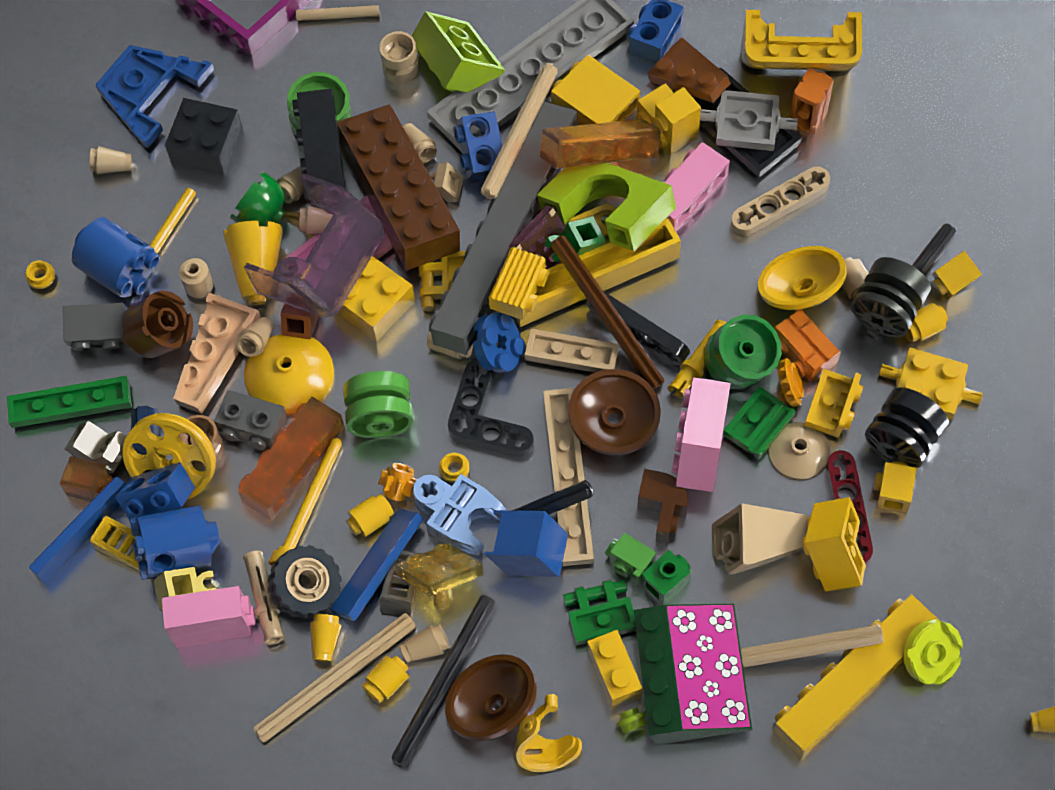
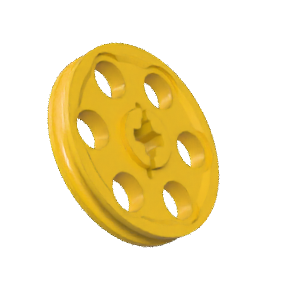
M157 413L144 417L131 429L123 444V460L131 477L143 474L145 470L153 471L181 462L195 486L188 499L200 494L210 482L215 472L216 456L210 440L197 425L178 415ZM150 425L161 427L164 431V436L159 437L153 434ZM180 434L190 435L193 438L194 444L187 445L183 443L180 439ZM139 443L143 445L147 450V454L141 455L137 453L133 448V444ZM170 454L173 459L169 461L165 456ZM198 460L202 462L206 467V471L196 470L192 466V461Z

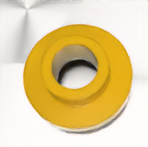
M37 260L28 265L25 279L32 288L44 289L53 283L55 271L51 264ZM45 274L43 277L37 278L38 275Z
M449 453L439 463V473L447 482L455 483L460 474L465 477L469 474V462L462 454ZM453 465L460 467L459 471L454 473L450 472L449 468Z

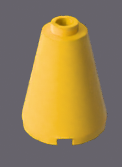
M259 221L230 224L227 226L228 231L223 230V237L243 300L248 301L249 305L266 304V300L272 297L283 234L280 224L269 221L268 227L259 226Z

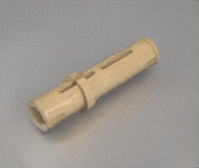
M251 551L243 556L256 605L254 610L255 618L260 621L264 643L266 645L277 644L284 640L278 618L280 613L279 606L273 603L272 595L268 591L269 582L263 553L261 551Z

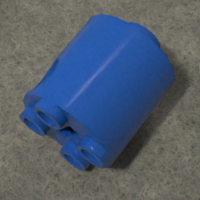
M101 217L88 224L87 227L81 229L77 234L71 261L74 267L118 296L128 297L134 293L141 295L148 286L147 279L152 270L159 264L161 256L155 252L153 247L108 218Z
M200 505L130 518L132 535L135 536L133 549L135 559L139 561L138 566L141 580L158 577L164 571L195 567V570L211 567V555L216 547L220 546L219 532L216 521L208 522L205 520Z

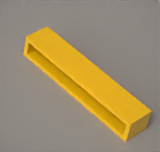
M666 218L635 251L609 242L579 255V257L601 289L605 291L679 259L681 240L669 219ZM563 263L547 269L549 270L546 284L544 287L539 286L535 294L538 295V300L532 313L527 312L524 320L516 318L520 327L586 299V296Z
M912 594L905 601L901 598L895 601L887 610L889 616L883 622L877 619L870 625L881 626L884 638L883 643L845 650L843 652L845 658L837 665L832 662L820 674L823 678L815 686L811 683L808 684L798 694L797 697L800 700L792 708L786 705L775 716L774 719L777 722L773 732L801 760L904 661V647L913 629L923 621L939 620Z

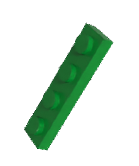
M127 375L7 396L8 421L11 428L132 407L130 383Z

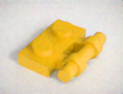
M459 251L443 257L442 262L432 261L419 266V276L422 278L419 299L422 301V309L424 311H433L434 301L442 299L444 292L450 290L453 284L454 272L458 267L461 268L464 262L465 251ZM435 276H442V286H434Z

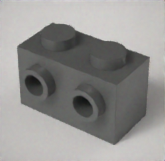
M124 303L62 306L64 342L68 346H72V350L77 351L90 350V345H102L104 349L121 348V344H124L122 340V319L127 307Z
M227 390L214 419L217 430L224 439L229 441H237L238 439L248 442L255 449L265 450V448L274 451L288 421L284 406L231 390Z

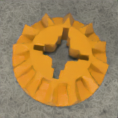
M788 358L782 359L777 366V375L782 393H784L786 401L792 407L802 404V398H804V388L796 365L791 363Z

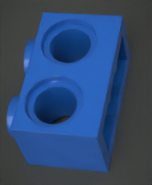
M650 0L648 4L645 3L640 10L638 23L636 25L632 24L627 34L629 53L657 63L666 54L683 23L684 6L668 0Z
M495 111L462 116L456 122V126H454V138L456 143H460L462 154H460V166L462 171H466L467 179L487 176L502 148ZM470 126L478 127L481 131V137H474L470 133ZM476 154H482L486 157V166L480 165L476 161Z
M179 462L130 477L116 495V499L130 521V518L181 508L195 489V486L183 465Z

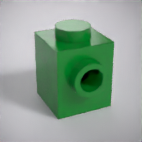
M668 550L641 574V585L661 605H665L690 582L691 567L683 556L679 554L675 556Z

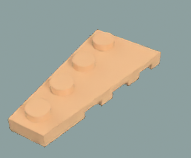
M209 292L206 298L207 307L205 313L201 314L198 322L200 328L196 340L192 341L189 350L191 355L188 364L184 365L173 398L177 405L201 414L240 352L237 348L238 334L261 317L256 309Z

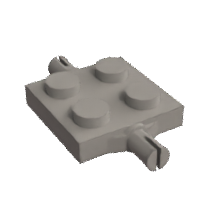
M727 90L721 95V102L717 107V111L701 109L700 121L715 122L717 129L716 145L774 151L775 136L779 129L797 130L798 118L780 117L781 114L778 108L779 96Z

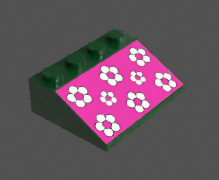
M734 603L672 604L634 610L648 732L656 745L753 730Z

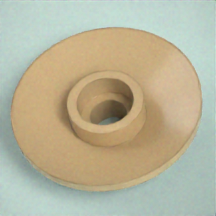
M803 422L788 423L768 448V455L773 467L783 476L794 480H806L817 476L824 470L830 456V446L822 432L804 426ZM801 443L805 445L806 448L804 450H798L795 447V444Z

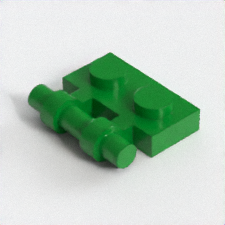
M611 579L602 581V585L586 589L584 586L574 588V592L563 594L566 607L575 604L579 606V610L568 612L576 646L586 644L589 640L618 630L620 635L636 631L634 609L630 597L617 600L616 594L627 592L624 579L612 582ZM603 597L607 600V603L591 607L588 602Z

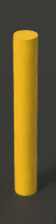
M188 187L185 189L150 243V246L154 248L156 253L160 251L195 197L196 192Z

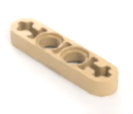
M822 167L809 168L739 207L732 214V231L741 237L750 236L827 192L830 184L828 171ZM812 178H814L816 181L821 179V185H819L817 182L811 184ZM796 190L800 193L801 197L797 200H790L785 196V192ZM765 203H771L777 210L774 213L767 214L760 207ZM742 218L744 221L750 219L749 225L747 226L745 223L739 224V219Z

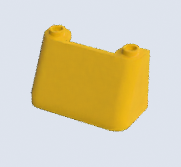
M746 10L741 58L743 63L749 68L844 71L856 67L860 62L862 55L861 12H847L846 20L842 25H833L832 37L775 36V23H769V25L765 23L761 18L760 10Z

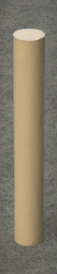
M379 5L296 10L297 21L380 16Z

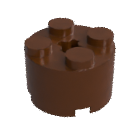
M158 291L127 307L122 319V340L127 347L132 348L144 357L159 358L181 347L191 338L193 318L191 313L187 314L183 307L185 302L178 295L170 291Z

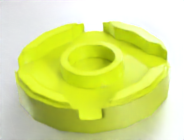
M936 619L923 621L915 627L907 638L904 647V664L908 673L915 680L924 684L934 683L937 685L951 678L960 666L962 659L959 655L960 649H963V641L958 630L951 624Z

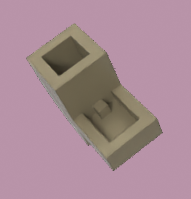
M90 421L79 424L64 450L101 471L114 473L123 458V444L126 435L118 430L108 434Z

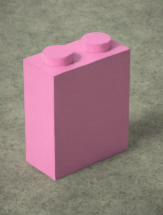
M239 586L162 598L164 629L176 648L252 636L251 625H256L254 606H251L249 596H244Z

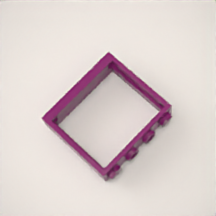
M178 0L180 5H187L198 19H205L209 22L215 32L219 35H226L236 48L241 47L250 55L258 51L296 16V10H303L313 1L280 0L247 30L209 0Z

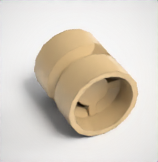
M402 31L387 34L380 42L383 73L392 83H408L419 72L416 42L411 35Z

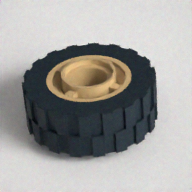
M303 545L297 546L285 552L272 565L270 569L271 574L268 576V591L272 595L273 603L277 604L280 607L279 610L283 613L286 612L292 617L308 618L309 616L313 617L315 614H320L336 601V596L341 590L340 582H342V577L339 574L340 568L338 564H335L334 558L325 553V550L314 548L311 545L303 547ZM300 574L306 575L310 579V589L301 587L298 581Z

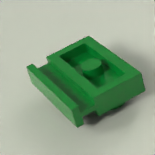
M759 386L725 427L723 436L745 451H750L759 460L795 416L796 410L788 408L784 405L783 401Z

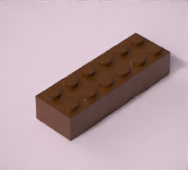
M388 104L338 121L340 147L405 270L407 271L459 252L460 229L391 105Z

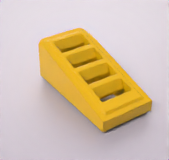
M105 516L92 535L90 543L94 549L139 571V561L135 559L134 549L130 556L126 554L133 542H135V536L132 535L131 529ZM122 536L126 537L119 549H116L115 546Z

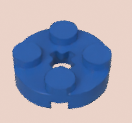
M495 312L481 316L475 323L473 332H478L477 340L473 341V349L481 366L487 371L493 370L495 373L513 370L517 366L520 356L524 355L526 344L520 338L512 316Z

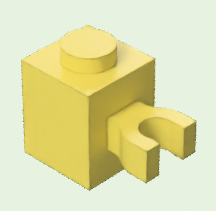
M195 567L164 571L154 580L159 611H163L162 598L215 590L216 588L207 589L203 585V580H209L214 577L213 570L203 572L198 577H196Z

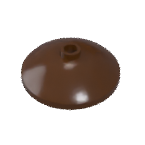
M606 369L587 376L576 386L569 401L568 416L575 435L587 447L603 454L624 455L639 450L653 438L660 423L661 408L657 394L643 378L625 370ZM615 418L618 420V423L612 424L608 419Z
M493 655L473 663L456 678L447 694L445 715L449 725L458 735L473 741L491 740L508 733L527 716L534 704L537 694L535 675L525 661L512 655Z

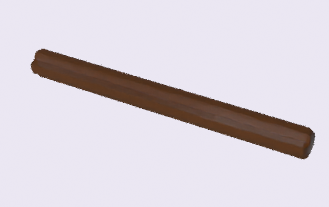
M564 235L557 237L551 243L552 249L635 369L653 389L662 385L664 378Z

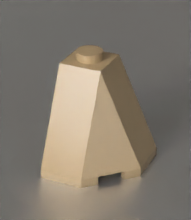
M741 503L712 523L713 555L725 562L724 569L728 574H737L792 556L803 550L802 540L807 533V519L809 515Z

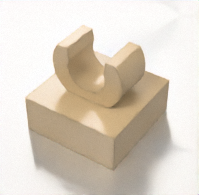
M448 162L439 163L437 172L432 173L430 177L445 200L449 203L459 201L464 176Z

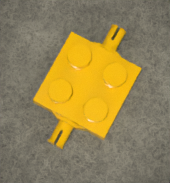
M909 347L906 360L900 369L882 363L879 376L896 380V388H909L929 397L941 407L950 420H953L957 406L962 400L980 405L983 393L966 388L965 376L969 364Z

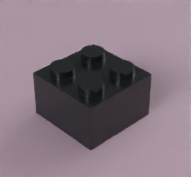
M183 98L165 143L170 162L225 175L243 128L238 110Z

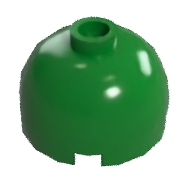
M264 171L260 175L264 180L261 183L254 181L235 207L240 211L239 214H231L230 219L236 223L259 221V226L264 227L268 226V221L278 224L285 214L282 210L285 195L281 185Z

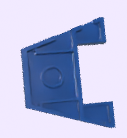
M129 45L95 85L97 91L144 147L149 148L163 131V128L159 122L146 116L143 112L175 75L200 87L213 72L214 68L213 64L209 61L202 60V63L190 61L189 57L179 55L176 58L166 56L161 51Z

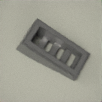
M405 550L401 552L384 581L380 597L381 613L395 616L407 614L411 617L424 554ZM397 563L414 565V568L397 566ZM394 575L411 577V579L394 577ZM392 587L401 588V589H407L408 592H407V591H402V590L392 589Z

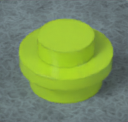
M637 707L619 714L621 721L616 723L617 728L621 727L623 734L647 725L645 719L646 711L639 713Z

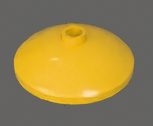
M806 246L790 250L773 259L763 269L758 279L759 293L767 304L779 309L803 310L814 307L831 298L844 283L847 276L845 260L837 251L823 246Z
M281 334L272 336L268 339L265 349L261 354L248 358L244 370V382L249 396L284 406L287 416L304 414L317 407L327 397L334 381V366L327 349L312 337L311 339H303ZM286 362L291 363L288 368L281 367Z

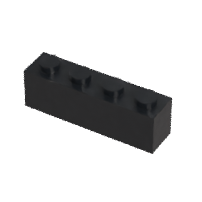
M333 89L296 92L297 99L292 100L294 117H300L301 128L296 129L298 146L304 147L305 158H300L302 175H307L309 186L304 187L305 203L320 209L347 206Z

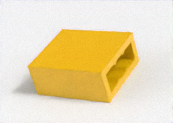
M587 54L581 62L577 61L574 63L569 74L563 80L560 79L553 85L551 99L552 104L576 110L578 126L602 143H605L637 110L641 91Z

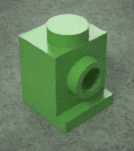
M625 532L619 540L613 539L605 551V555L610 557L613 569L623 576H632L633 585L639 587L641 584V574L656 559L655 551Z

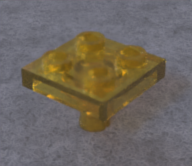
M439 544L431 551L410 555L406 560L395 564L397 576L426 595H433V603L437 608H447L454 604L452 587L484 575L481 562L451 544Z

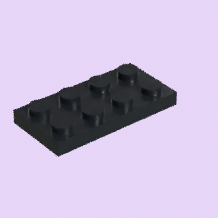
M722 67L719 68L728 75L731 83L726 88L727 91L750 93ZM721 95L714 103L692 96L701 109L717 111V107L721 102ZM700 121V125L713 137L717 138L715 122ZM779 129L775 136L774 151L725 147L753 173L761 177L800 145L801 137L793 130Z

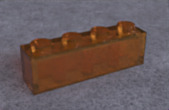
M644 119L542 129L540 157L556 168L658 158L661 130Z
M311 396L306 404H301L296 410L290 425L283 427L278 433L272 448L261 454L254 471L251 474L245 475L241 480L238 493L242 502L272 521L326 452L330 441L336 438L345 427L342 415Z

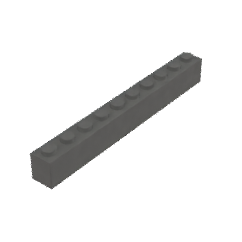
M544 102L496 199L490 201L487 211L488 215L484 222L481 221L479 223L476 239L473 245H468L461 268L458 267L455 270L453 284L449 291L446 290L444 292L438 314H434L430 320L429 331L432 335L433 345L467 355L478 332H473L475 323L481 316L486 315L490 309L489 296L511 247L516 248L523 241L540 207L537 194L553 180L578 130L576 110Z

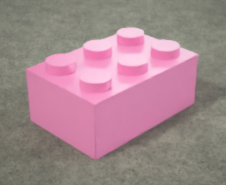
M693 377L691 390L685 389L682 407L688 408V410H681L678 429L684 430V433L677 432L675 451L680 452V455L674 454L672 473L677 474V487L708 492L714 491L730 383Z

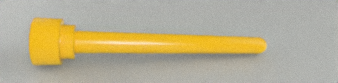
M334 438L330 441L283 546H279L277 550H274L268 561L270 566L276 563V560L285 552L296 547L342 446L340 439Z

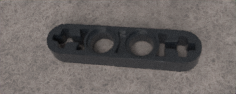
M604 292L639 343L674 365L680 366L690 354V349L684 342ZM587 300L586 304H587L588 308H589L594 314H596L597 316H599V315L597 314V312L595 311V309H594V308L592 307V305L590 304V302Z

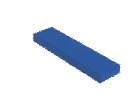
M117 476L114 477L30 565L29 569L44 585L94 534L105 516L110 517L117 510L120 504L116 499V495L125 485L124 481Z
M401 508L397 509L331 606L330 610L336 616L356 621L423 521V518L417 512Z

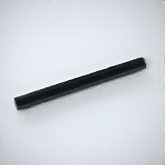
M481 595L392 754V761L396 764L407 767L496 606L495 600L491 597Z

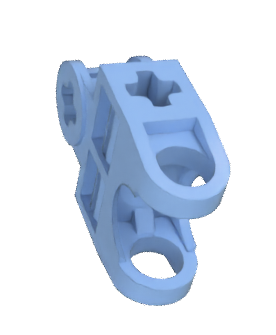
M462 474L459 475L452 486L434 475H424L414 484L413 491L416 507L420 512L430 517L426 523L427 533L454 549L470 555H480L484 545L473 536L474 532L470 530L469 526L478 518L490 520L492 517L500 521L493 514V511L506 510L502 503L484 487Z

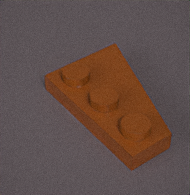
M682 37L647 73L650 82L661 86L666 83L670 89L676 91L684 87L691 96L712 103L731 84L728 75Z

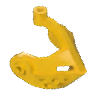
M555 694L546 695L545 704L540 706L533 715L526 716L520 722L513 757L518 765L526 770L547 772L562 768L575 760L582 750V741L575 736L566 735L554 740L538 735L542 718L549 712L558 710V697ZM533 749L541 750V754L526 755L525 752L526 750Z

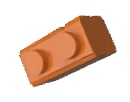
M807 69L793 94L790 118H798L797 129L809 135L816 133L820 122L823 121L828 112L834 81L824 72Z
M803 310L796 311L788 319L775 326L774 329L781 341V356L786 355L796 365L801 378L805 376L811 383L820 377L823 368L830 370L838 363L841 352Z

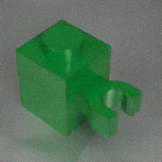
M593 216L569 222L561 235L567 238L578 256L598 248L606 242ZM553 235L548 237L544 243L546 248L551 247L552 241L559 236ZM554 252L552 256L553 261H559L560 259Z

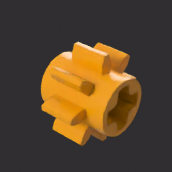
M393 463L391 468L387 467L386 470H382L378 484L384 486L383 494L389 499L404 501L406 496L411 497V494H414V484L418 479L413 478L414 470L411 467L401 463Z

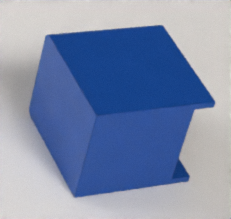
M493 511V514L500 519L494 551L485 552L484 555L507 575L560 576L568 534L545 511Z

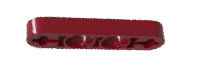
M838 450L829 456L826 465L832 500L841 499L838 495V490L844 487L850 488L854 492L855 498L851 501L861 523L857 533V538H859L858 547L860 551H865L862 557L865 565H867L873 554V546L856 461L849 452ZM837 460H841L843 465H847L844 471L845 479L840 480V468L835 466Z

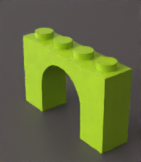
M581 153L537 194L542 216L545 218L554 208L558 215L555 222L566 225L591 201L609 196L624 198V202L605 220L610 243L631 251H635L676 209L672 185Z

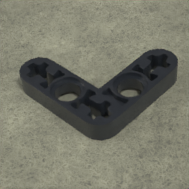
M477 358L472 359L465 367L448 419V431L451 438L457 442L516 457L527 456L534 448V436L529 428L481 416L493 373L492 370L487 371L484 369ZM479 369H483L484 374L480 375L478 386H475L474 373L478 372ZM467 394H475L479 401L473 406H466L462 403V399ZM462 413L467 415V428H463L462 432H458L457 426L461 424L463 419ZM487 428H495L500 434L498 438L491 441L486 440L482 433ZM505 432H508L509 438H506V444H503ZM520 436L525 437L526 443H522L521 447H517L515 440H518Z

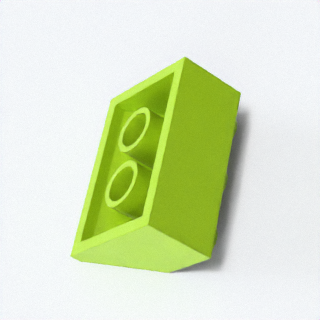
M427 11L424 12L412 37L416 42L417 53L426 60L429 69L441 81L442 87L451 92L457 90L468 93L503 75L505 69L469 22Z

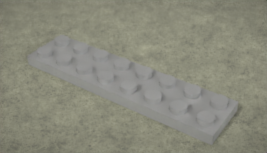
M579 0L500 57L498 61L505 69L503 75L468 93L455 90V92H452L427 111V118L461 151L460 143H456L454 138V126H456V122L462 116L495 111L498 128L520 112L543 65L552 63L558 69V74L550 88L551 90L558 80H563L569 74L574 63L577 61L581 62L587 54L594 58L628 33L635 21L613 0ZM470 126V133L474 137H481L480 129L476 126Z

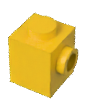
M964 250L934 271L932 275L935 279L932 283L942 296L946 294L951 298L978 279L982 273Z
M900 461L885 462L882 473L876 472L873 490L878 491L876 508L907 514L912 501L917 468L909 467L908 464Z

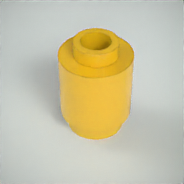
M934 303L922 307L917 311L916 318L904 336L911 343L915 341L921 342L945 330L946 322H948L946 311L942 306H937Z
M380 493L376 497L370 496L349 510L348 515L350 518L346 522L356 536L361 534L363 537H366L389 522V517L394 514V511L387 499Z
M385 655L364 677L366 681L361 687L374 701L380 704L384 699L388 700L409 678L406 673L409 668L398 656L394 655L390 658Z

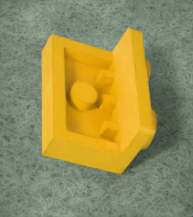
M823 368L804 426L839 438L843 428L849 430L855 412L850 411L852 402L858 403L864 387L859 385L862 374L855 373L852 379Z

